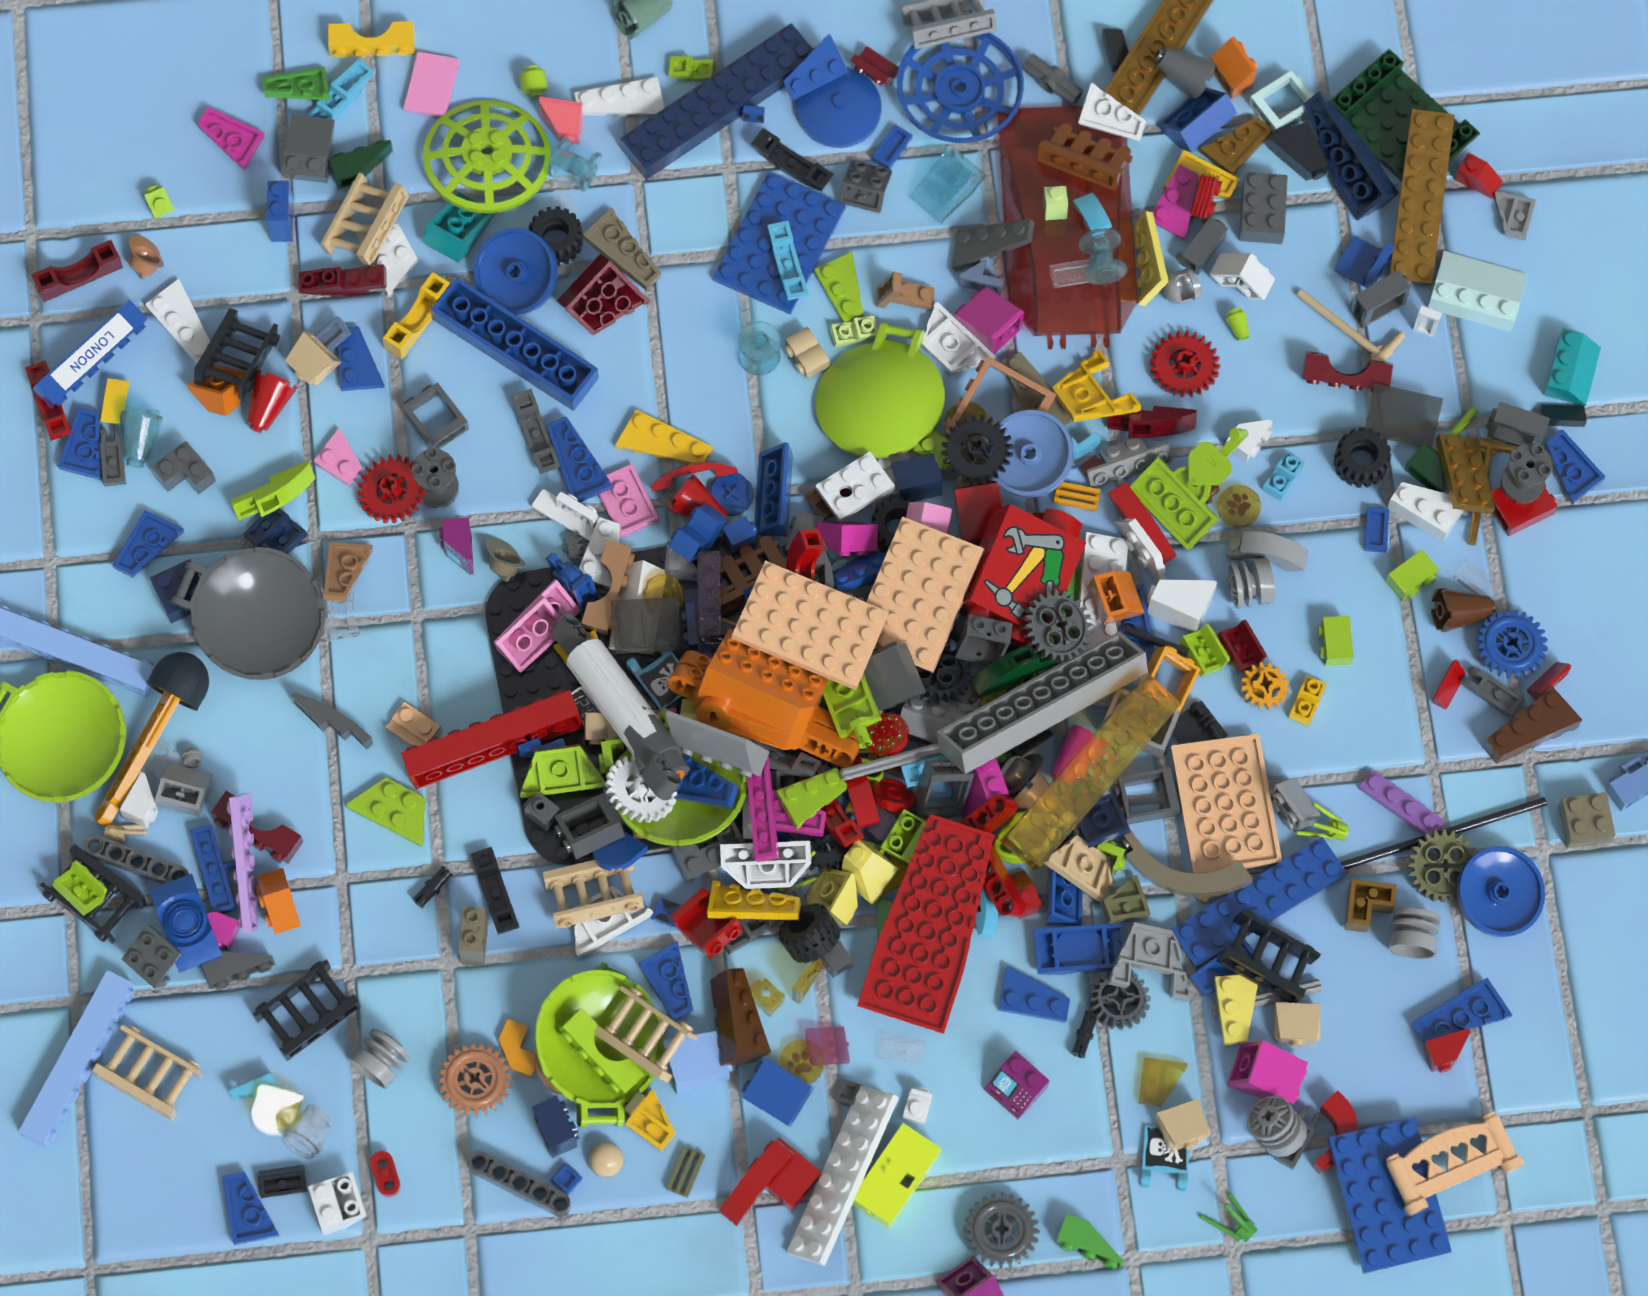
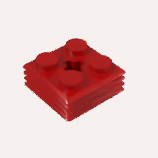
M1204 172L1200 176L1190 211L1191 216L1195 215V217L1199 216V218L1203 217V219H1206L1214 214L1217 203L1213 201L1214 195L1218 196L1222 186V181H1219L1218 175L1215 176L1214 174L1211 175Z

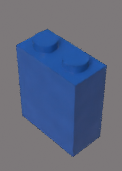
M267 181L266 222L271 242H293L294 201L289 181Z
M767 1058L764 1061L760 1060L753 1070L756 1074L752 1081L747 1080L741 1090L744 1093L742 1098L791 1127L814 1087Z

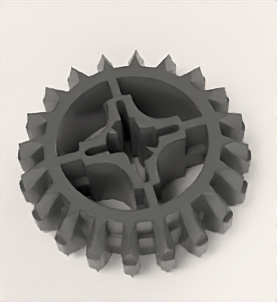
M1108 971L1107 978L1104 975H1100V982L1095 981L1093 983L1096 989L1090 990V995L1094 996L1089 998V1003L1094 1004L1091 1007V1011L1098 1012L1095 1016L1097 1020L1102 1017L1104 1018L1102 1021L1103 1026L1110 1022V1029H1114L1115 1024L1119 1025V1030L1124 1029V1024L1131 1029L1133 1027L1132 1021L1139 1025L1141 1022L1140 1018H1145L1147 1015L1145 1011L1149 1010L1150 1005L1146 1002H1149L1151 997L1145 994L1148 993L1149 988H1141L1144 980L1142 979L1137 982L1138 975L1134 974L1132 978L1130 977L1129 987L1136 995L1126 992L1122 987L1115 986V992L1107 994V996H1101L1102 992L1111 986L1107 984L1111 971ZM1118 992L1122 999H1124L1121 1005V1009L1120 1003H1118V1000H1116ZM1138 1003L1137 1008L1132 1013L1124 1015L1125 1007ZM1103 1004L1114 1008L1116 1015L1110 1013Z

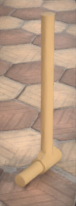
M1303 289L1296 295L1370 352L1371 360L1386 362L1393 354V350L1406 337L1402 331H1399L1387 345L1376 347Z

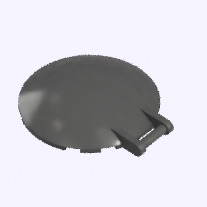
M255 547L233 551L216 561L208 569L187 561L185 566L186 572L176 596L172 597L171 603L191 611V623L195 638L205 655L219 668L240 678L266 680L277 678L293 671L313 653L320 641L325 624L323 595L317 581L297 559L276 549ZM197 573L201 577L189 602L184 600L194 574Z

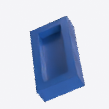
M895 124L874 152L871 160L887 169H891L913 139V135Z
M1367 507L1364 551L1386 553L1389 509Z

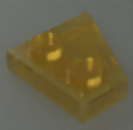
M1144 1057L1138 1104L1161 1107L1182 1074L1186 1071L1188 1063Z

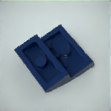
M279 508L272 513L260 517L243 535L255 547L276 549L289 554L308 534L305 529L291 520L289 515Z

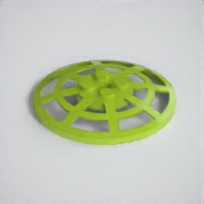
M473 101L449 110L432 126L423 146V165L429 183L447 202L463 210L475 213H498L514 209L526 203L542 188L551 167V148L546 132L540 123L523 109L501 101ZM489 106L509 109L521 116L512 120L500 114L489 113ZM480 107L481 113L468 116L457 123L449 119L463 110ZM481 119V128L470 132L463 127V125L471 121ZM490 119L500 120L509 125L500 131L490 127ZM530 121L539 131L544 147L531 146L528 134L521 126ZM441 124L450 128L444 138L442 149L429 152L430 143L437 128ZM517 130L525 145H512L508 136ZM455 133L464 137L461 147L449 148L450 141ZM485 148H489L493 152L489 155H485L481 151ZM513 153L525 154L524 161L519 169L511 164ZM532 154L545 156L542 170L532 184L524 176L530 165ZM450 156H462V161L465 165L458 172L451 164ZM443 158L447 171L453 177L446 187L434 175L430 160ZM504 170L511 175V177L503 181L493 183V175ZM472 171L478 175H483L484 183L473 182L465 177ZM516 181L526 189L523 193L512 199L494 203L493 190L506 188ZM459 184L471 189L485 191V203L468 201L454 195L452 192Z

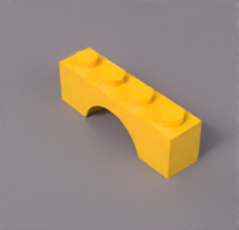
M392 22L384 34L374 38L358 35L352 29L350 23L328 24L330 56L344 58L346 56L366 57L367 55H377L385 57L393 54L400 56L415 54L414 22Z
M434 272L431 273L420 288L418 297L411 310L401 321L394 322L383 337L384 349L400 359L405 357L432 321L431 309L450 286V282Z

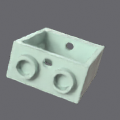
M1292 70L1250 97L1248 106L1262 122L1273 129L1272 134L1286 130L1308 116L1304 105L1279 120L1264 101L1265 98L1287 84L1292 87L1304 103L1314 95L1305 88L1301 77L1296 76Z

